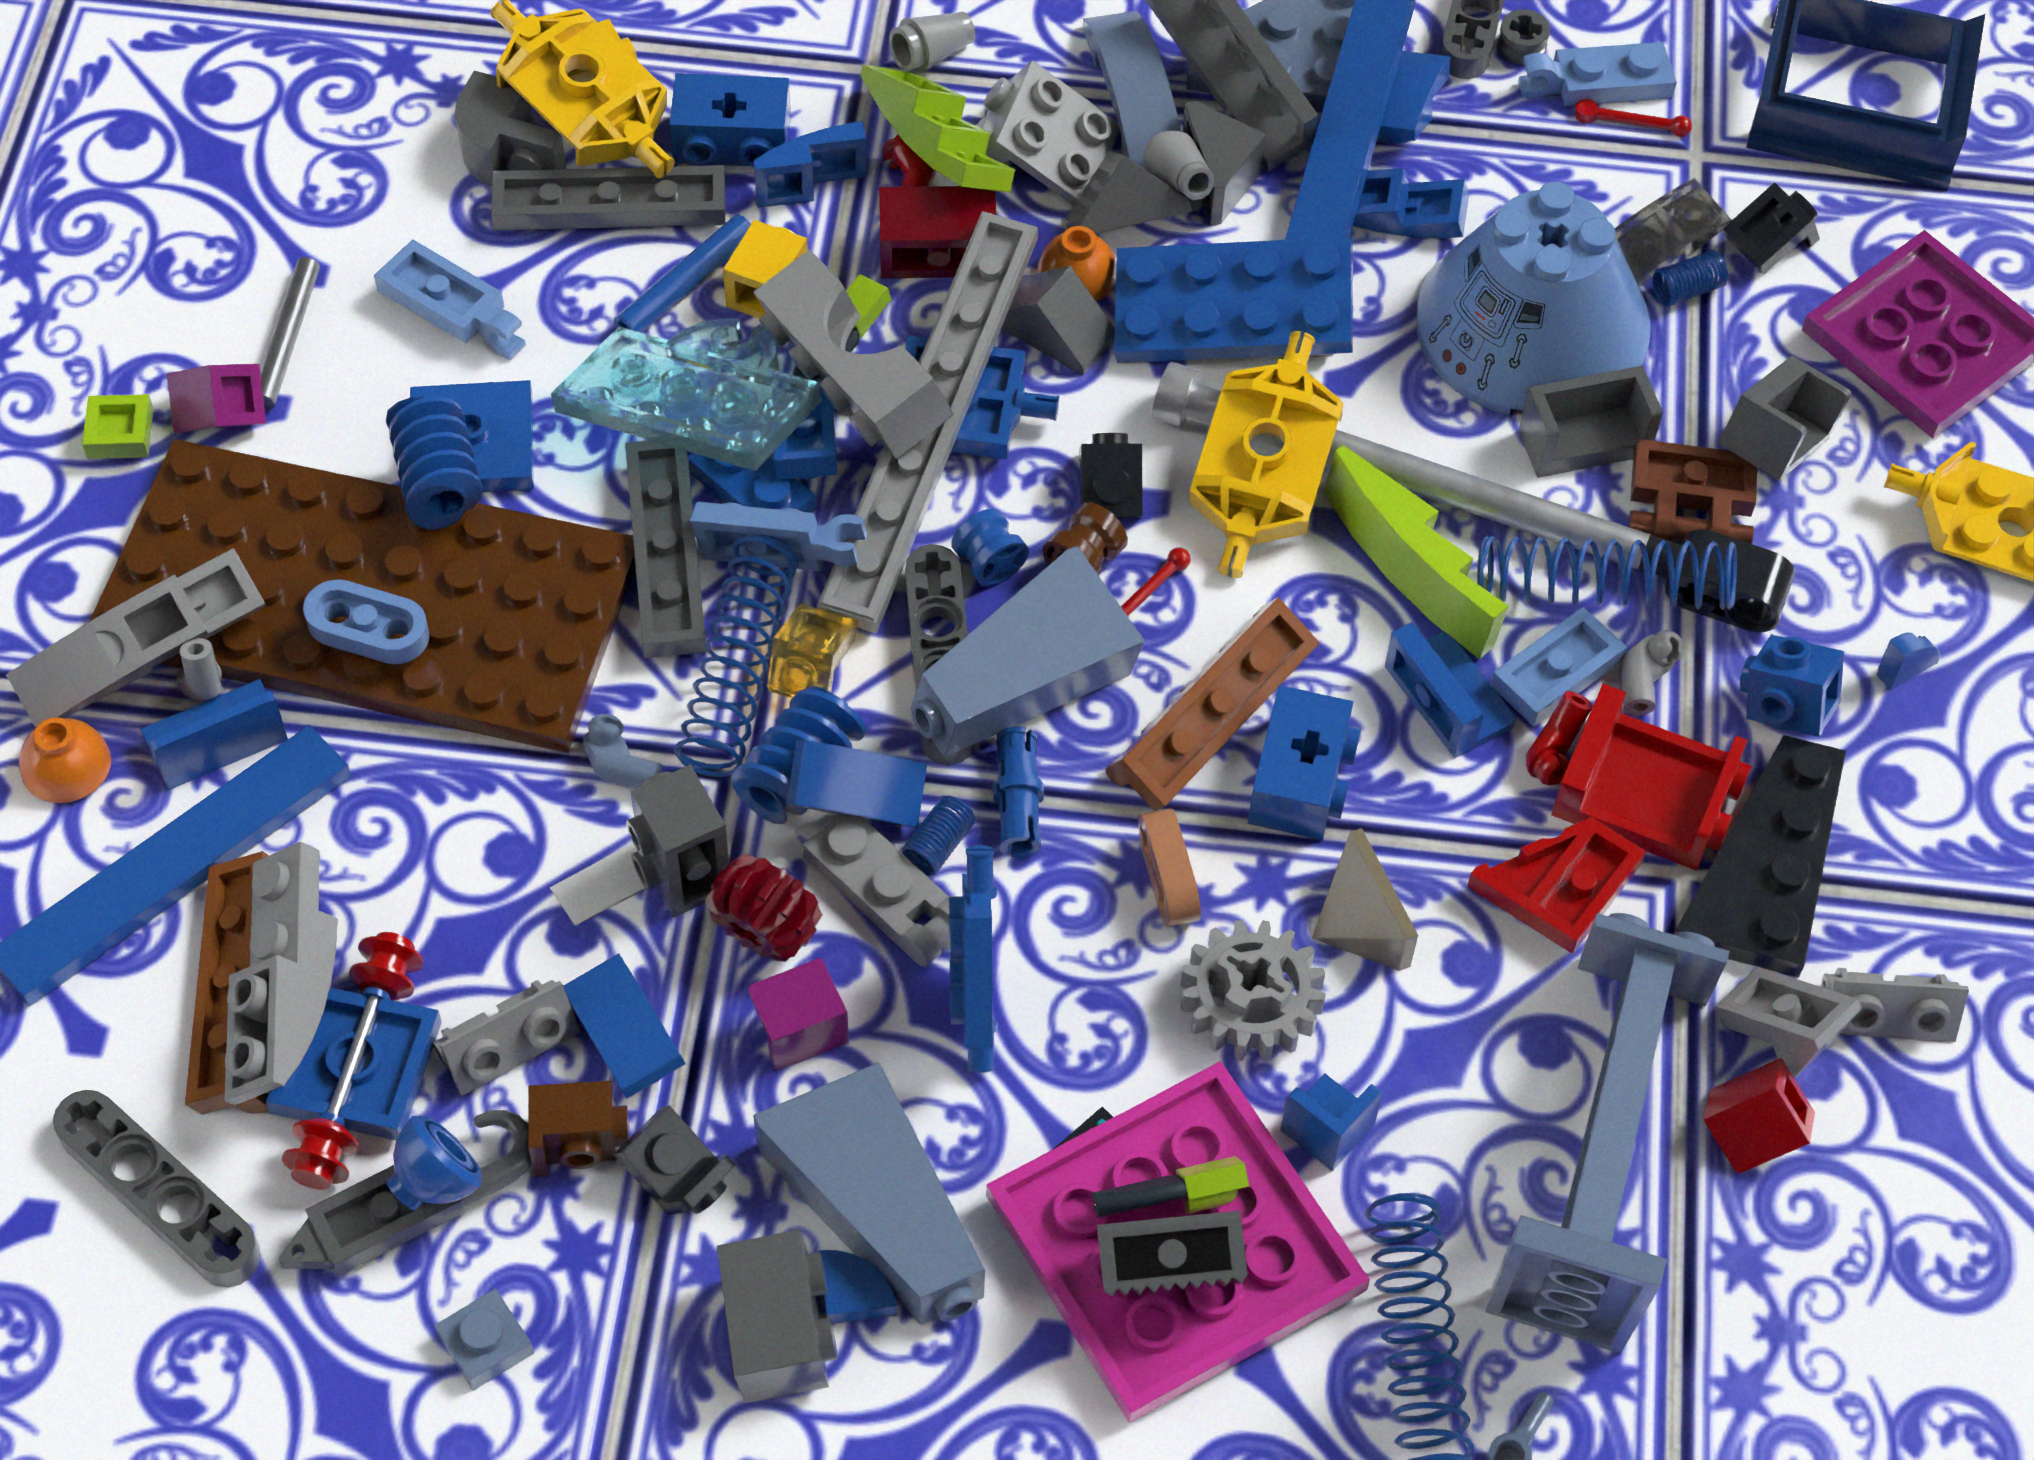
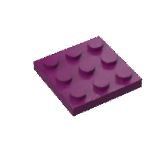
M1926 230L1917 234L1807 314L1801 329L1932 439L2034 362V317Z

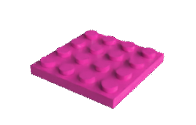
M1221 1061L986 1184V1197L1128 1423L1135 1421L1366 1292L1369 1286V1277ZM1233 1156L1245 1162L1249 1187L1238 1189L1235 1199L1227 1205L1188 1214L1182 1198L1105 1217H1096L1091 1196L1093 1192L1163 1176L1176 1175L1177 1169ZM1240 1211L1248 1276L1239 1286L1230 1280L1225 1287L1216 1281L1211 1288L1201 1283L1196 1290L1189 1284H1187L1183 1291L1174 1285L1168 1293L1161 1287L1154 1294L1146 1288L1140 1296L1133 1290L1126 1297L1119 1291L1112 1298L1104 1293L1097 1225Z

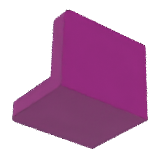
M260 364L206 365L167 373L172 425L175 433H187L210 428L248 427L266 424Z
M822 957L749 986V998L767 1034L769 1058L775 1070L784 1069L849 1043L848 1012Z

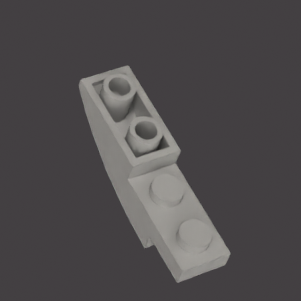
M233 548L178 578L176 575H173L112 608L39 652L6 674L35 727H37L42 721L49 718H66L154 671L152 667L180 653V648L185 642L193 638L207 639L265 608L266 605Z
M303 842L293 844L253 863L250 967L229 975L227 996L225 1102L233 1105L285 1085L301 1063L314 1038L328 997L336 954L338 918L319 911L320 850Z

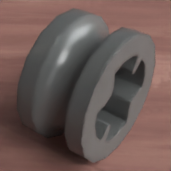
M1522 9L1508 13L1503 18L1500 27V35L1497 42L1499 53L1504 59L1518 65H1524L1523 58L1526 55L1532 53L1545 54L1551 31L1549 22L1543 15L1532 10ZM1520 35L1528 36V40L1520 39Z

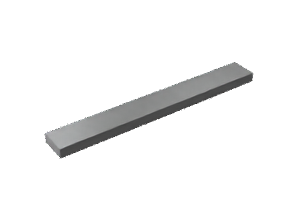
M982 211L919 361V364L934 378L954 415L897 459L883 447L855 515L863 518L867 531L866 540L853 538L844 540V542L855 544L859 557L858 564L849 567L834 564L817 604L818 616L877 634L906 559L1038 240V227Z

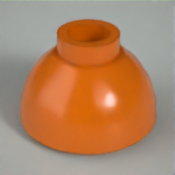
M1073 226L1068 228L1064 233L1053 238L1040 255L1037 273L1071 266L1096 302L1106 297L1116 285L1115 256L1109 245L1087 227Z
M53 717L42 721L25 739L19 756V770L25 787L34 796L54 803L72 802L88 796L104 782L111 767V753L101 734L87 723L72 718Z

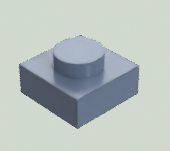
M496 1288L434 1325L438 1338L473 1391L534 1354L531 1341Z

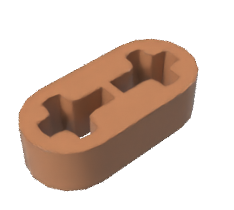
M1165 809L1139 814L1138 830L1141 849L1164 925L1171 927L1199 921L1201 918V907L1198 888L1174 810Z

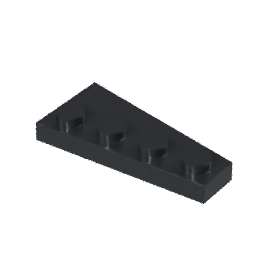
M1786 735L1782 736L1673 935L1678 932L1697 933L1711 939L1715 944L1714 947L1730 951L1729 960L1800 977L1805 966L1846 750Z

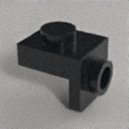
M1126 433L1092 434V444H1081L1079 447L1080 507L1084 503L1092 502L1110 511L1117 519H1141L1143 517L1142 443H1128V434Z

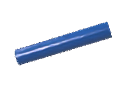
M740 214L734 215L615 316L614 324L618 331L629 340L636 339L732 256L751 223Z

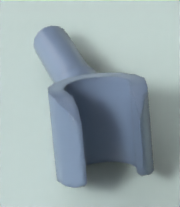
M1540 1392L1520 1425L1512 1433H1504L1493 1440L1489 1448L1487 1460H1494L1495 1455L1503 1449L1516 1451L1522 1460H1532L1530 1445L1535 1438V1433L1553 1406L1554 1399L1549 1394Z

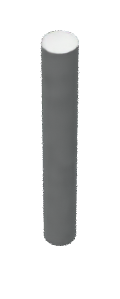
M301 257L297 260L260 371L265 410L275 407L320 270L319 263L312 258Z

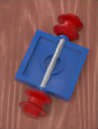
M380 932L376 936L363 938L359 942L358 950L367 962L352 965L349 970V977L363 994L335 988L329 989L320 1023L301 1063L284 1086L269 1091L266 1104L270 1114L301 1120L296 1122L291 1130L293 1136L301 1143L300 1148L284 1151L281 1159L283 1164L291 1170L290 1175L292 1179L303 1186L326 1190L331 1187V1184H339L348 1180L349 1170L340 1162L341 1156L354 1155L359 1149L358 1141L349 1131L397 1140L403 1126L409 1120L433 1050L432 1043L436 1041L442 1021L437 1009L394 1001L408 998L413 994L414 984L405 974L421 970L424 963L422 956L415 950L413 942L400 934Z

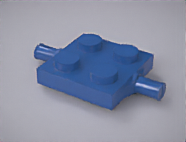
M908 335L905 349L919 363L929 338ZM993 347L951 452L1007 460L1012 432L1020 422L1021 416L1057 421L1060 396L1025 392L1023 373L1026 351Z
M978 845L966 848L967 874H962V896H949V992L951 1024H964L965 1048H968L967 1070L984 1073L995 1069L994 1033L997 1031V1022L992 1019L991 899L996 898L997 888L994 886L993 875L994 848Z

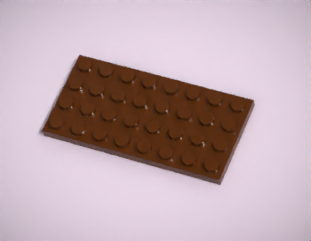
M174 439L90 621L173 575H176L178 578L234 548L264 600L266 607L206 639L212 644L215 660L222 671V678L248 684L260 679L264 687L569 753L636 570L633 535L477 503L472 509L466 511L458 522L447 528L432 531L417 526L409 519L405 509V500L401 486ZM330 580H346L401 596L416 602L423 609L429 629V642L425 650L418 657L401 664L384 663L318 642L310 634L303 611L304 601L313 588ZM337 617L333 619L331 622L342 623L348 618ZM396 634L390 637L389 639H399L404 637L405 635ZM180 653L160 663L161 665L180 669L183 666Z

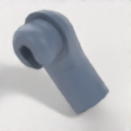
M599 714L590 720L589 732L584 735V749L594 772L599 778L610 783L635 789L640 787L651 776L662 772L663 766L661 763L630 755L626 742L621 736L624 726L616 716Z

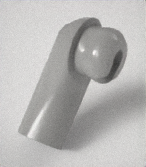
M193 638L182 644L180 656L183 666L177 673L176 678L179 689L184 695L193 700L214 699L223 689L220 680L222 678V671L215 660L212 644L204 638Z

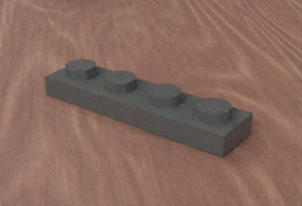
M724 165L673 167L667 175L664 172V177L657 178L648 167L493 171L491 206L493 230L724 225L726 223Z
M686 437L625 443L644 658L707 652L705 650L706 638L696 537L690 522L693 506Z

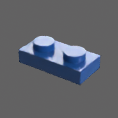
M806 384L773 387L774 462L777 480L793 478L813 479L819 476L838 475L835 408L823 394L819 385Z
M734 425L688 459L690 474L724 503H737L742 506L778 510L791 508L809 513L817 510L816 495L796 478L777 480L774 459Z

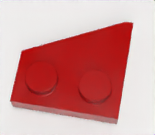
M1590 817L1565 828L1563 833L1555 838H1542L1521 847L1519 855L1491 868L1487 863L1475 867L1470 874L1467 887L1573 954L1589 934L1596 913L1604 914L1642 865L1646 851Z

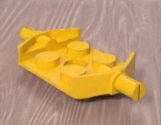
M501 0V4L497 2L492 7L491 17L496 19L511 34V39L496 67L497 86L500 89L503 88L506 80L576 149L577 165L584 166L622 160L632 156L639 158L657 178L664 177V172L667 175L672 170L675 160L653 141L655 130L667 107V89L594 18L583 9H573L539 17L531 14L525 17L510 0ZM574 69L591 70L597 76L588 82H577L569 78L567 74Z
M1301 331L1291 332L1283 360L1278 359L1277 364L1235 370L1226 374L1189 490L1190 504L1225 534L1227 541L1220 563L1217 566V571L1228 577L1234 556L1232 578H1241L1243 576V569L1250 546L1304 535L1308 532L1310 514L1338 422H1341L1343 417L1344 405L1339 397L1307 372L1308 366L1306 365L1312 346L1315 343L1314 337L1308 333H1304L1298 352ZM1271 433L1278 436L1283 441L1284 446L1277 454L1262 456L1251 448L1250 442L1259 434Z
M1969 442L1939 465L1934 474L1928 472L1926 475L1895 465V463L1891 464L1883 488L1918 497L1916 507L1922 508L1931 545L1935 551L2034 582L2033 477L1972 459L1971 457L1976 446L1974 442ZM1999 522H2014L2020 525L2027 535L2022 537L2011 536L2000 528Z

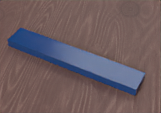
M1355 0L1285 240L1350 236L1415 8V0Z
M309 724L1 941L0 974L30 1007L208 880L209 867L237 859L351 777L349 765Z

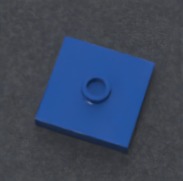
M531 380L410 387V397L440 396L452 399L462 407L465 415V424L470 435L469 441L474 452L473 458L478 468V477L483 492L534 489L533 392Z

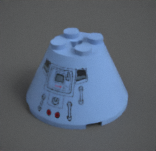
M1548 182L1540 190L1525 192L1512 198L1434 265L1424 280L1419 293L1416 330L1425 357L1445 383L1468 400L1492 411L1509 415L1511 409L1523 411L1529 387L1643 365L1651 333L1648 308L1615 236V228L1603 212L1590 201L1576 195L1567 184Z

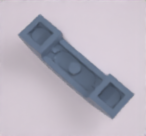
M1137 11L1083 18L1082 27L1094 65L1101 66L1121 131V153L1145 169L1144 150L1151 138L1163 131H1181L1168 78L1155 41L1146 22Z

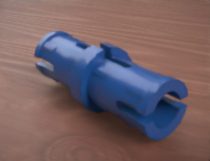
M1013 726L999 731L996 735L999 774L998 781H995L993 784V800L999 806L1001 825L1000 851L1005 855L1011 852V857L1025 858L1033 856L1041 850L1038 809L1039 802L1041 803L1044 800V783L1038 778L1036 765L1037 734L1031 729L1026 732V727Z

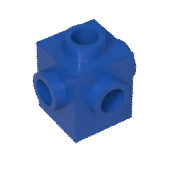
M1771 634L1758 655H1750L1742 669L1740 691L1747 693L1746 719L1769 724L1780 730H1793L1820 737L1841 702L1844 651L1808 643L1798 637H1782Z

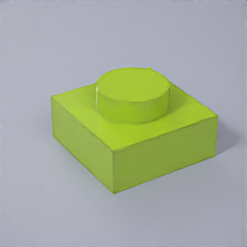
M149 394L88 396L82 441L87 459L149 457L154 410Z

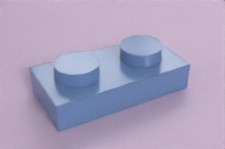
M1582 607L1495 670L1490 686L1534 727L1554 712L1565 691L1580 693L1618 665L1626 653L1627 646L1585 607Z

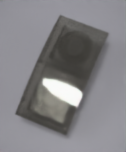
M1694 178L1659 197L1615 228V236L1638 286L1641 287L1653 277L1656 270L1666 267L1680 255L1687 259L1719 234L1722 228L1732 219Z

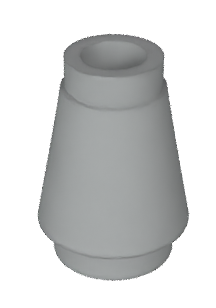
M964 11L904 18L899 23V26L893 28L890 32V50L896 64L902 70H914L915 72L922 73L966 45L973 43L975 40V27L970 16Z
M1163 131L1152 137L1144 150V166L1146 171L1192 200L1202 199L1211 192L1214 186V175L1204 161L1193 139L1188 134L1181 131Z

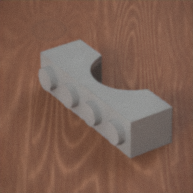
M810 249L753 292L766 314L759 318V321L768 335L780 348L787 342L790 343L793 348L788 351L789 355L809 380L817 374L823 379L818 385L839 413L846 408H849L854 413L849 417V420L869 446L872 447L880 441L897 459L954 415L934 378L902 345L874 354H856L845 351L847 339L861 316L841 281Z

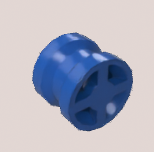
M985 509L972 515L960 525L951 540V547L960 559L972 563L971 573L981 586L990 587L1008 580L1019 571L1029 556V547L1019 535L1008 532L1009 522L999 509Z

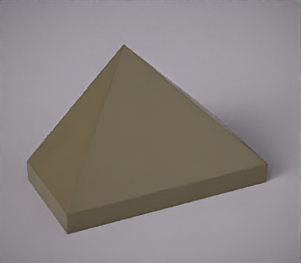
M1360 828L1349 833L1312 939L1400 971L1411 967L1418 933L1363 829Z

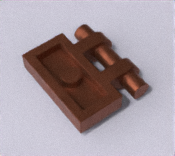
M1637 439L1633 452L1630 501L1654 504V513L1631 510L1628 527L1671 542L1672 540L1682 541L1686 533L1692 530L1703 529L1752 544L1754 526L1731 523V514L1752 516L1756 505L1758 468L1730 450ZM1676 507L1709 511V518L1705 520L1676 516Z

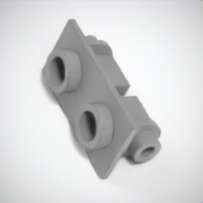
M1838 967L1835 974L1824 973L1821 983L1823 988L1857 998L1860 1002L1862 1010L1841 1032V1034L1956 1042L1969 993L1968 986L1948 981L1945 974H1937L1935 977L1895 975L1894 981H1886L1883 979L1882 974L1847 972L1846 968Z
M536 980L531 983V987L497 1004L496 1007L499 1013L488 1018L485 1012H482L452 1029L447 1027L441 1030L443 1037L432 1044L444 1066L448 1065L461 1096L581 1033L564 986L560 980L556 983L554 980H550L544 984Z

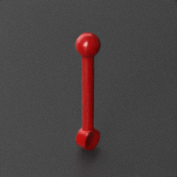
M1590 99L1580 100L1575 107V118L1582 123H1591L1595 119L1671 130L1677 137H1685L1692 130V121L1684 115L1669 119L1600 108Z
M1176 547L1170 550L1167 555V563L1121 606L1127 616L1142 604L1175 571H1183L1188 568L1191 563V557L1186 549Z

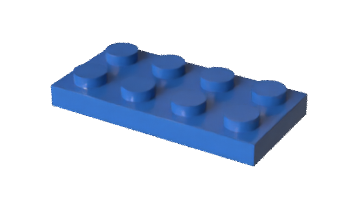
M1352 237L1117 248L1114 355L1117 363L1284 356L1290 339V333L1293 331H1301L1298 352L1304 333H1308L1315 339L1310 355L1353 353Z

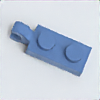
M1664 42L1557 49L1553 60L1547 54L1532 53L1523 58L1527 75L1519 76L1518 78L1523 98L1537 99L1546 95L1561 94L1564 106H1576L1577 102L1583 99L1593 100L1596 104L1669 99L1673 97L1677 84Z
M414 239L374 274L377 291L465 344L479 333L497 354L509 360L526 346L525 340L514 334L522 326V321L513 313L503 309L505 306L502 291Z
M697 502L690 519L700 551L705 560L730 562L731 559L736 558L733 554V545L738 539L747 535H765L779 539L790 546L798 556L799 565L796 569L820 571L823 561H829L843 567L857 565L859 557L855 544L843 541L852 538L866 540L867 537L863 518L853 514L839 515L826 524L818 525L814 513L801 512L791 508L778 510L742 506L737 503ZM746 541L739 547L740 556H753L764 559L776 567H790L787 557L769 545ZM746 561L749 564L762 565L752 561Z

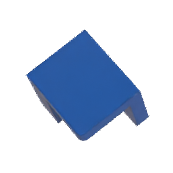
M1324 1073L1306 1093L1300 1088L1295 1087L1286 1097L1280 1131L1331 1171H1334L1375 1126L1383 1092L1375 1085L1370 1084L1357 1098Z

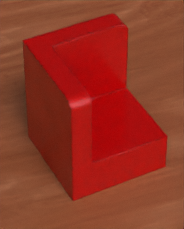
M1779 1058L1712 1088L1709 1091L1703 1121L1733 1169L1738 1173H1743L1810 1144L1815 1111L1783 1059Z

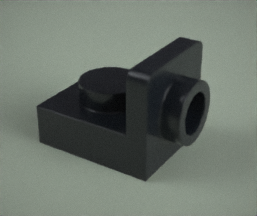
M1775 182L1722 228L1725 238L1763 275L1802 240L1810 247L1820 240L1814 222L1818 217V213L1799 192L1794 191L1789 196Z
M670 1105L661 1107L613 1154L667 1215L685 1213L691 1209L695 1214H699L707 1209L726 1190L727 1185L722 1179L736 1165L727 1154L714 1156Z

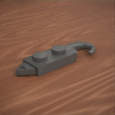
M490 1110L474 1118V1125L478 1128L492 1125L505 1128L513 1136L514 1144L507 1155L480 1168L482 1185L472 1194L458 1201L445 1204L424 1202L417 1210L408 1208L391 1192L386 1183L387 1179L395 1173L394 1165L306 1208L305 1211L308 1218L280 1255L279 1262L283 1269H334L339 1277L465 1213L464 1207L514 1183L527 1172L532 1163L528 1148V1123L520 1115L507 1110ZM297 1252H304L301 1257H294Z

